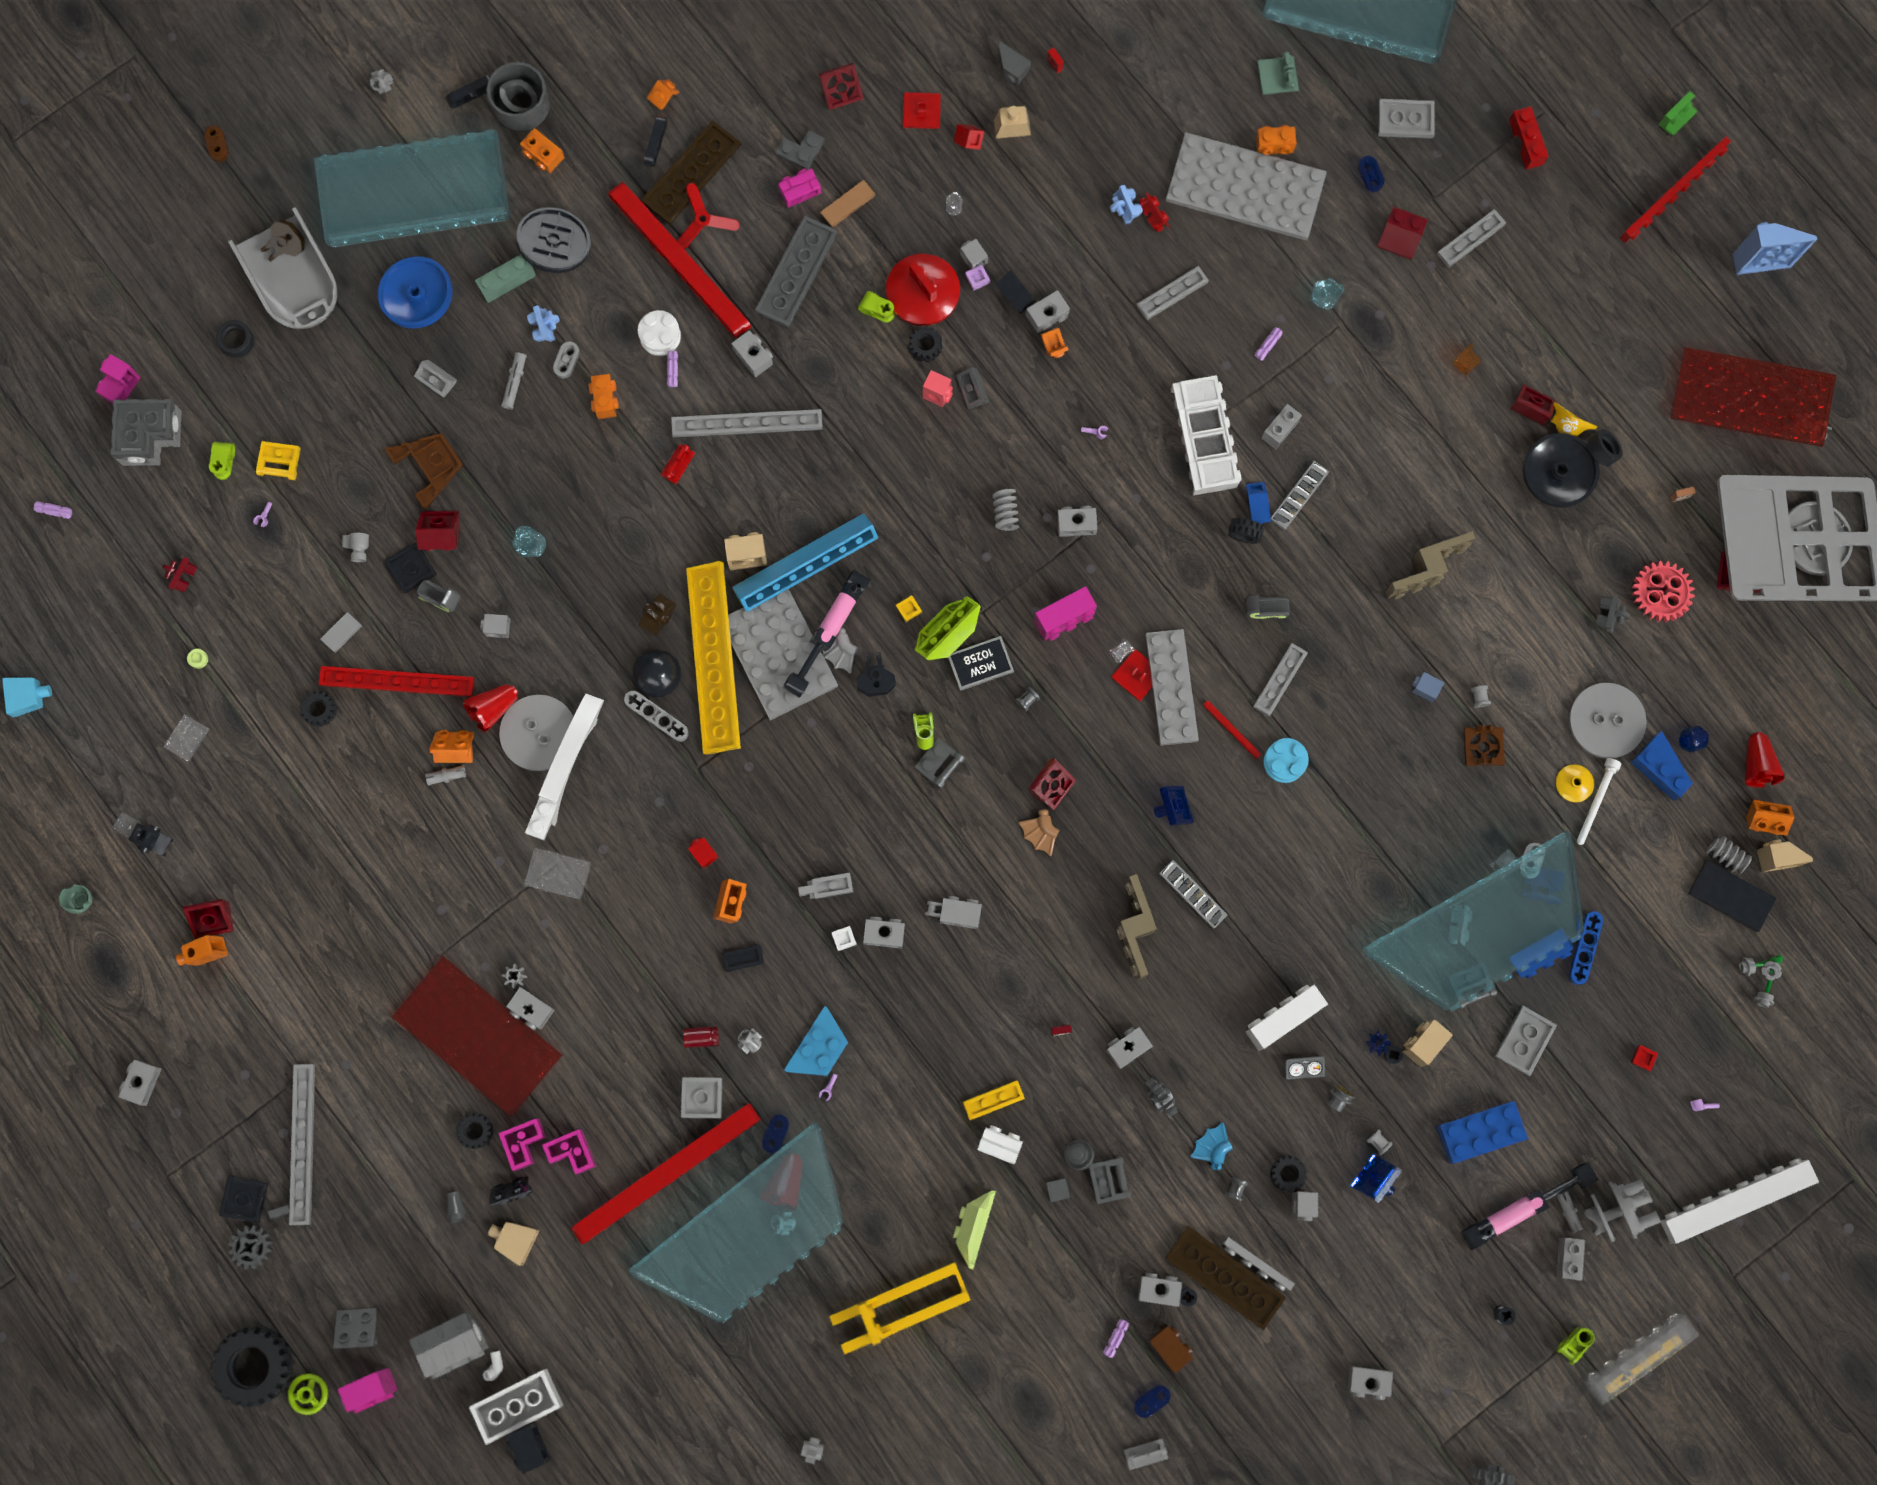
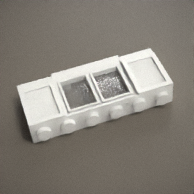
M1217 375L1173 383L1171 393H1174L1175 396L1174 406L1178 410V425L1181 427L1183 434L1182 444H1185L1186 448L1185 459L1186 462H1189L1190 467L1189 478L1193 481L1194 489L1192 494L1199 495L1237 488L1239 481H1241V474L1236 468L1237 455L1236 452L1233 453L1232 446L1234 445L1233 436L1229 435L1228 432L1230 422L1229 418L1225 417L1226 403L1221 397L1222 385L1221 382H1218Z

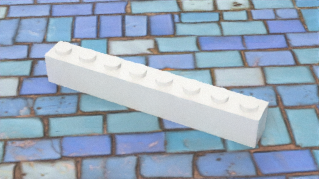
M1801 1158L1794 1159L1785 1168L1783 1165L1772 1169L1773 1173L1759 1174L1750 1183L1743 1181L1736 1184V1189L1731 1191L1729 1188L1718 1192L1719 1196L1715 1198L1709 1196L1701 1199V1204L1696 1206L1690 1204L1683 1207L1684 1211L1680 1213L1674 1211L1666 1214V1219L1661 1220V1224L1669 1242L1677 1244L1818 1183L1819 1181L1810 1161L1801 1160Z

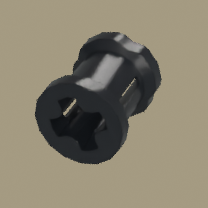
M1502 1306L1497 1307L1494 1311L1497 1323L1511 1325L1515 1322L1516 1313L1512 1308ZM1502 1312H1507V1319H1503Z

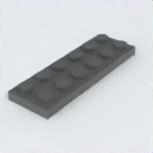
M804 216L755 312L789 328L838 231Z

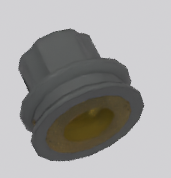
M1333 1083V1089L1329 1090L1332 1095L1328 1099L1327 1104L1341 1112L1346 1104H1352L1351 1100L1355 1099V1096L1346 1088Z

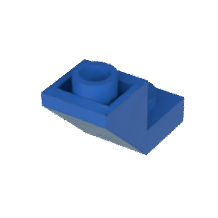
M1265 482L1246 484L1251 521L1254 520L1257 521L1256 523L1261 524L1271 522Z

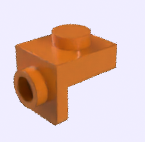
M658 80L647 99L663 110L672 95H677L679 91L670 80Z
M1058 327L1040 334L1048 356L1058 358L1063 356L1065 351H1068V347L1065 346Z

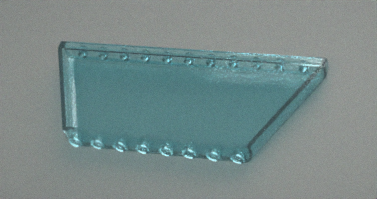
M1568 830L1365 946L1362 948L1367 957L1445 1011L1450 1010L1453 1012L1462 1007L1460 1003L1467 1000L1468 1003L1479 997L1477 993L1483 990L1486 993L1496 987L1495 983L1501 980L1503 983L1513 978L1512 973L1518 970L1521 973L1530 968L1529 964L1536 960L1539 963L1546 959L1547 953L1551 951L1556 953L1565 948L1563 944L1571 941V943H1574L1582 938L1581 934L1584 932L1572 836Z
M816 1121L813 1122L628 1270L632 1277L717 1322L722 1320L724 1323L733 1316L731 1313L736 1308L741 1310L749 1303L747 1299L752 1295L754 1298L764 1291L762 1287L767 1283L771 1286L779 1279L778 1275L781 1272L785 1271L787 1273L794 1268L796 1260L799 1258L801 1261L811 1254L810 1249L814 1246L819 1248L826 1242L825 1237L830 1233L832 1236L837 1234L842 1229L840 1225L844 1220L819 1124Z

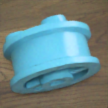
M1291 738L1275 741L1265 753L1263 761L1265 771L1273 780L1280 783H1290L1297 780L1308 766V753L1305 747L1300 742Z

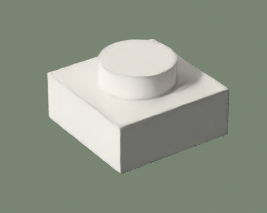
M850 926L832 932L838 951L856 945Z

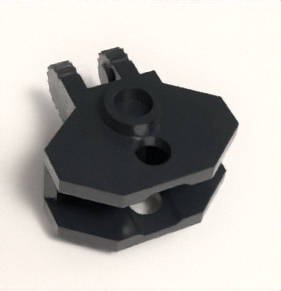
M877 652L876 655L877 666H870L871 658L869 653L865 654L866 667L865 671L857 678L858 691L868 697L887 695L896 686L895 675L884 669L881 652Z
M137 823L128 840L138 844L137 849L149 853L151 850L165 857L167 854L165 850L169 842L172 843L174 839L159 833L161 829L151 824L149 827Z

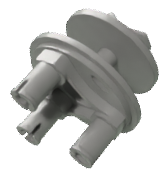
M1641 1179L1619 1186L1616 1183L1608 1182L1618 1207L1602 1212L1595 1195L1592 1194L1590 1196L1595 1206L1586 1209L1584 1212L1586 1217L1593 1221V1234L1597 1236L1607 1232L1611 1242H1614L1615 1239L1607 1222L1623 1216L1634 1239L1645 1228L1661 1223L1656 1211L1642 1217H1638L1635 1214L1637 1207L1653 1202Z

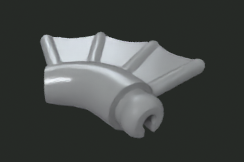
M841 628L831 648L826 652L823 651V657L830 660L835 669L842 668L851 673L854 655L857 653L858 647L850 643L846 630Z

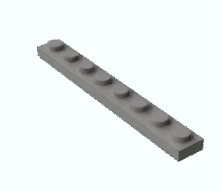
M821 409L672 417L673 437L823 430Z
M315 1064L293 1065L289 1225H311Z

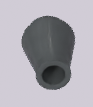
M459 1192L448 1193L447 1218H449L450 1223L465 1220L467 1213Z

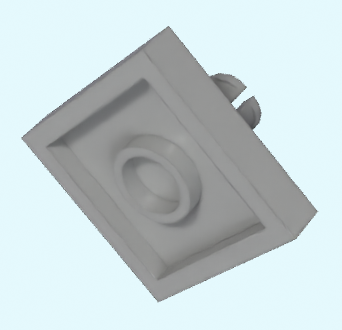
M682 1078L681 1118H722L723 1078Z

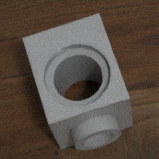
M977 239L969 240L962 245L960 255L970 270L988 263V255Z
M485 614L484 619L481 620L480 628L486 637L509 638L511 620L508 615Z

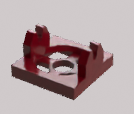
M854 63L819 73L820 86L829 110L864 99ZM841 73L849 74L852 80L848 82L843 80ZM835 75L837 79L835 85L828 88L829 80ZM840 82H844L847 85L846 90L843 92L837 90V85ZM854 86L853 93L847 98L846 93L850 87ZM837 92L841 95L842 100L834 99L830 94Z
M1051 757L1030 785L1029 793L1033 794L1036 799L1045 803L1054 811L1077 780L1056 759ZM1053 770L1058 773L1056 777L1051 778L1049 776V773ZM1045 780L1047 782V789L1042 794L1041 784ZM1057 780V787L1052 790L1051 783ZM1057 792L1055 796L1048 798L1051 793Z

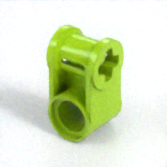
M870 291L866 292L858 307L859 311L863 314L872 316L885 323L891 322L895 316L892 302Z
M213 442L209 469L220 480L227 479L231 474L235 457V445L233 443Z
M932 712L925 715L913 714L917 746L923 750L930 749L934 744Z
M1577 1327L1558 1345L1556 1351L1562 1353L1569 1360V1364L1573 1365L1593 1344L1594 1334L1587 1328ZM1585 1331L1587 1333V1339L1584 1342H1581L1579 1340L1580 1333Z

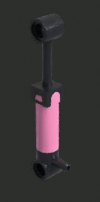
M855 569L850 573L844 583V587L820 627L809 641L815 645L799 673L792 672L783 685L785 690L798 698L802 696L809 684L805 679L809 669L821 649L826 652L831 648L836 640V635L858 598L868 586L870 579Z
M1585 1162L1572 1169V1178L1542 1194L1540 1190H1534L1523 1196L1522 1199L1462 1230L1461 1234L1470 1250L1482 1246L1488 1240L1531 1216L1550 1208L1547 1203L1549 1199L1578 1184L1582 1189L1598 1181L1599 1179L1590 1163Z

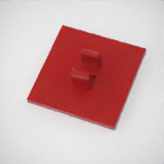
M904 92L903 128L940 129L941 93Z
M1135 649L1111 678L1141 701L1151 690L1152 682L1149 660Z

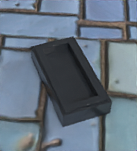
M760 944L722 953L726 973L764 964Z

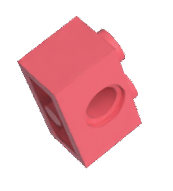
M931 370L923 385V399L940 407H943L945 402L949 403L953 395L951 393L953 390L951 379Z

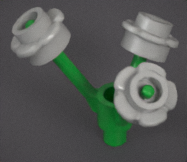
M1776 955L1769 960L1755 963L1752 958L1747 959L1746 957L1742 958L1741 962H1739V970L1746 976L1755 973L1756 967L1763 966L1761 971L1766 976V979H1768L1765 992H1758V995L1754 998L1757 1001V1005L1769 1008V1005H1774V996L1769 994L1772 981L1775 978L1778 979L1782 974L1780 965L1783 957L1781 955Z

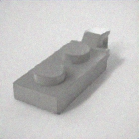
M850 873L812 879V881H807L808 886L798 887L799 896L809 895L810 899L853 893Z

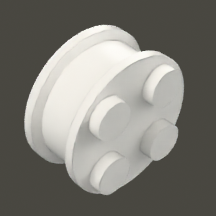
M658 310L646 314L639 323L638 335L641 344L650 354L664 356L667 355L668 351H674L678 347L681 333L677 320L670 313Z

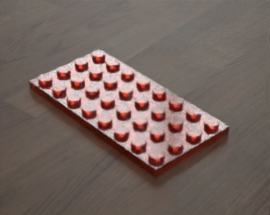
M1685 347L1671 419L1823 447L1837 375Z
M444 956L392 1016L393 1019L511 1117L563 1056L523 1021L512 1016L505 1006Z

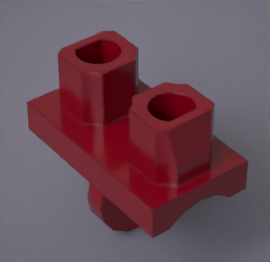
M183 557L177 570H175L177 562L173 560L169 566L163 564L162 569L166 570L164 578L169 580L171 574H174L168 589L172 591L175 589L185 593L189 583L180 579L182 573L193 577L197 567L190 563L186 557Z

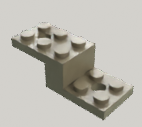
M1473 531L1420 549L1412 558L1418 574L1393 582L1385 591L1387 598L1394 597V599L1405 596L1406 592L1416 593L1421 591L1424 586L1429 585V587L1440 584V581L1448 573L1444 559L1448 558L1451 553L1461 554L1467 551V548L1471 546L1475 539Z
M1135 874L1129 876L1125 889L1127 895L1132 896V909L1138 915L1120 921L1116 932L1119 940L1123 939L1125 944L1123 951L1125 957L1130 958L1131 966L1129 967L1131 974L1139 980L1145 978L1148 972L1136 939L1153 934L1157 928L1138 876Z

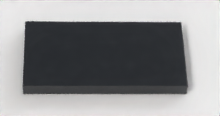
M1706 860L1688 893L1756 932L1760 931L1776 900L1772 895L1709 860Z

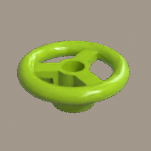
M311 1373L302 1374L295 1378L288 1389L289 1404L296 1412L303 1415H311L321 1410L328 1398V1388L324 1380L318 1375ZM309 1380L307 1386L300 1388L294 1394V1390L300 1382ZM315 1382L320 1385L322 1390L320 1402L314 1396L313 1388ZM305 1391L310 1393L309 1398L304 1396ZM295 1400L301 1403L310 1402L314 1407L309 1409L302 1408Z

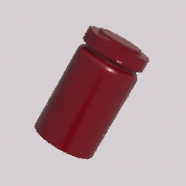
M717 1026L713 1028H684L685 1048L719 1045V1029Z

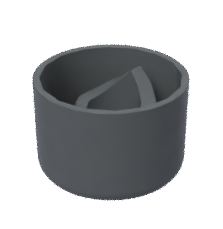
M512 62L499 67L491 75L487 85V95L494 114L502 125L515 131H527L539 126L545 120L550 109V97L544 79L536 68L526 63ZM525 93L532 98L531 106L528 108H520L510 103V100L517 94Z

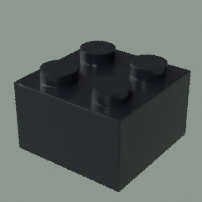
M536 1422L507 1435V1447L510 1452L513 1451L516 1458L514 1459L517 1471L521 1470L522 1474L538 1468L551 1460Z

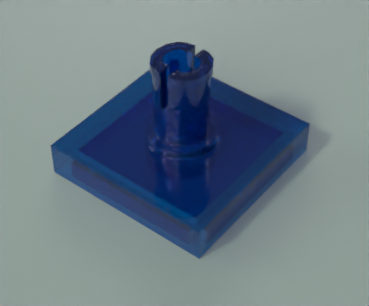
M1166 786L1160 788L1164 804L1154 808L1155 816L1161 818L1167 815L1170 826L1194 823L1184 787Z
M1373 1154L1350 1186L1375 1202L1380 1203L1385 1195L1390 1196L1394 1193L1395 1187L1392 1184L1402 1171L1395 1165Z

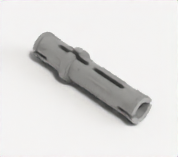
M515 353L512 368H509L510 376L501 404L503 408L513 409L520 379L524 375L523 368L527 356L523 353Z

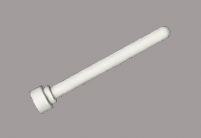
M1606 759L1604 764L1606 772L1577 838L1579 845L1584 844L1613 774H1616V771H1619L1621 763L1615 759Z

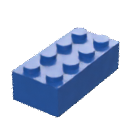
M1515 1101L1436 1126L1449 1164H1455L1528 1139Z

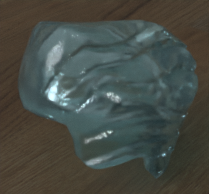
M1331 277L1324 281H1317L1312 291L1311 301L1320 308L1332 309L1340 299L1345 288L1343 284L1338 285Z
M524 525L518 527L515 530L516 536L512 541V545L518 554L522 557L541 556L546 548L545 537L531 527Z

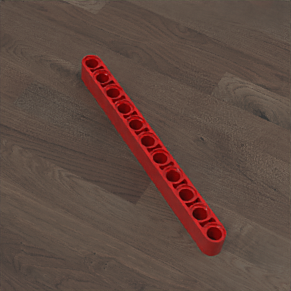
M620 182L608 192V196L736 339L751 328L750 323L624 182Z
M750 1103L575 1224L571 1228L581 1245L585 1244L755 1125L761 1118Z

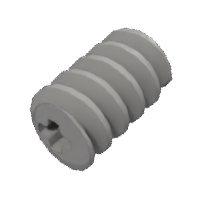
M1003 489L992 495L995 500L993 506L996 507L994 509L996 514L995 521L997 522L995 527L999 530L1010 531L1019 528L1018 525H1014L1019 519L1013 518L1014 515L1018 514V511L1012 510L1017 507V504L1011 502L1016 500L1015 496H1011V494L1016 492L1015 489Z
M1718 836L1710 844L1706 853L1714 851L1712 858L1720 856L1719 863L1726 860L1725 867L1727 868L1732 865L1731 872L1739 870L1738 875H1740L1750 864L1752 856H1745L1746 852L1744 850L1739 851V846L1737 845L1732 847L1733 842L1731 840L1726 842V836Z

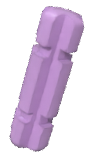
M1277 327L1272 330L1271 335L1269 334L1261 347L1256 351V358L1263 360L1266 357L1267 353L1282 336V330Z
M668 351L667 376L669 378H667L668 387H677L678 354L677 351Z
M36 501L33 508L39 513L44 512L45 514L62 516L67 519L71 518L72 509L40 501Z
M1119 1319L1116 1325L1117 1328L1114 1329L1108 1341L1109 1344L1103 1351L1104 1355L1110 1358L1114 1356L1115 1349L1118 1348L1124 1336V1331L1129 1326V1323L1123 1319Z

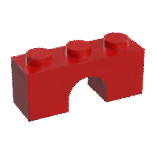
M1532 107L1514 111L1509 119V123L1514 137L1520 136L1522 151L1520 154L1525 169L1544 165L1549 155Z

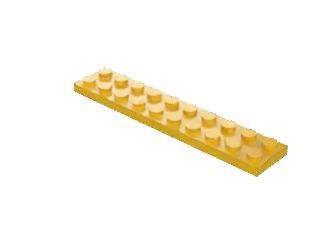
M721 561L686 568L703 754L706 755L741 748L724 564Z

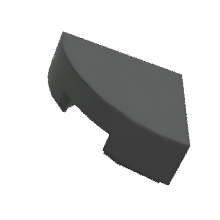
M286 1205L268 1211L269 1218L273 1220L279 1218V1216L287 1215L289 1208Z

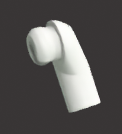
M500 1351L490 1353L492 1364L483 1373L486 1381L495 1380L503 1370Z

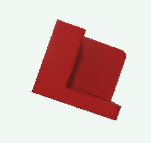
M957 124L954 142L964 148L980 149L984 131L973 125Z

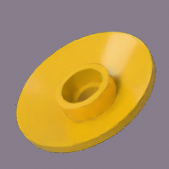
M1576 764L1568 765L1558 773L1556 789L1565 800L1576 803L1582 802L1592 794L1594 779L1590 771L1585 767ZM1575 779H1578L1580 782L1578 786L1574 784Z

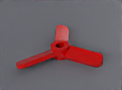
M693 183L686 186V192L695 213V220L677 241L683 249L689 246L703 227L711 226L733 231L739 228L740 224L737 219L708 214L697 186ZM701 216H705L706 221L701 222L699 218Z

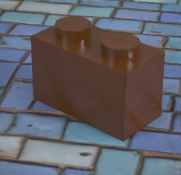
M1166 1325L1148 1341L1171 1371L1177 1373L1194 1359L1191 1356L1193 1351L1186 1342L1184 1344L1181 1343L1178 1339L1181 1335L1174 1327L1170 1328Z

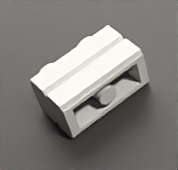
M992 1125L990 1129L985 1128L977 1150L1015 1164L1023 1143L1019 1140L1020 1136L1010 1132L1008 1136L1001 1133L1002 1129Z

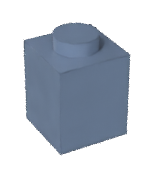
M1423 672L1421 676L1417 675L1414 679L1412 693L1433 703L1440 693L1444 682Z

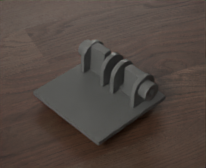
M377 1308L337 1310L333 1349L374 1347L377 1344V1336H375Z

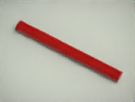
M1209 700L1203 704L1256 760L1262 755Z

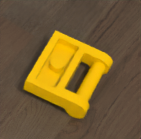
M262 441L256 474L259 476H264L265 474L288 477L289 480H295L301 448L294 445ZM265 463L289 465V470L265 467Z

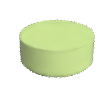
M193 649L189 652L187 661L192 667L200 669L207 664L208 656L201 649Z

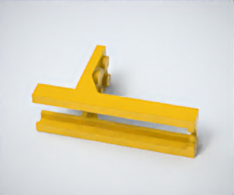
M954 1262L832 1314L829 1317L833 1326L860 1314L863 1318L868 1333L841 1344L844 1354H847L870 1343H873V1345L878 1344L889 1335L968 1302L970 1298ZM956 1275L962 1289L960 1294L886 1326L880 1327L879 1323L875 1324L873 1319L876 1316L874 1308L948 1276Z

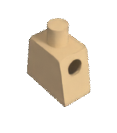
M1011 106L999 109L994 120L996 138L1031 135L1029 117L1025 106Z
M506 1222L503 1229L493 1224L488 1232V1236L497 1239L494 1246L497 1251L517 1265L523 1266L540 1230Z

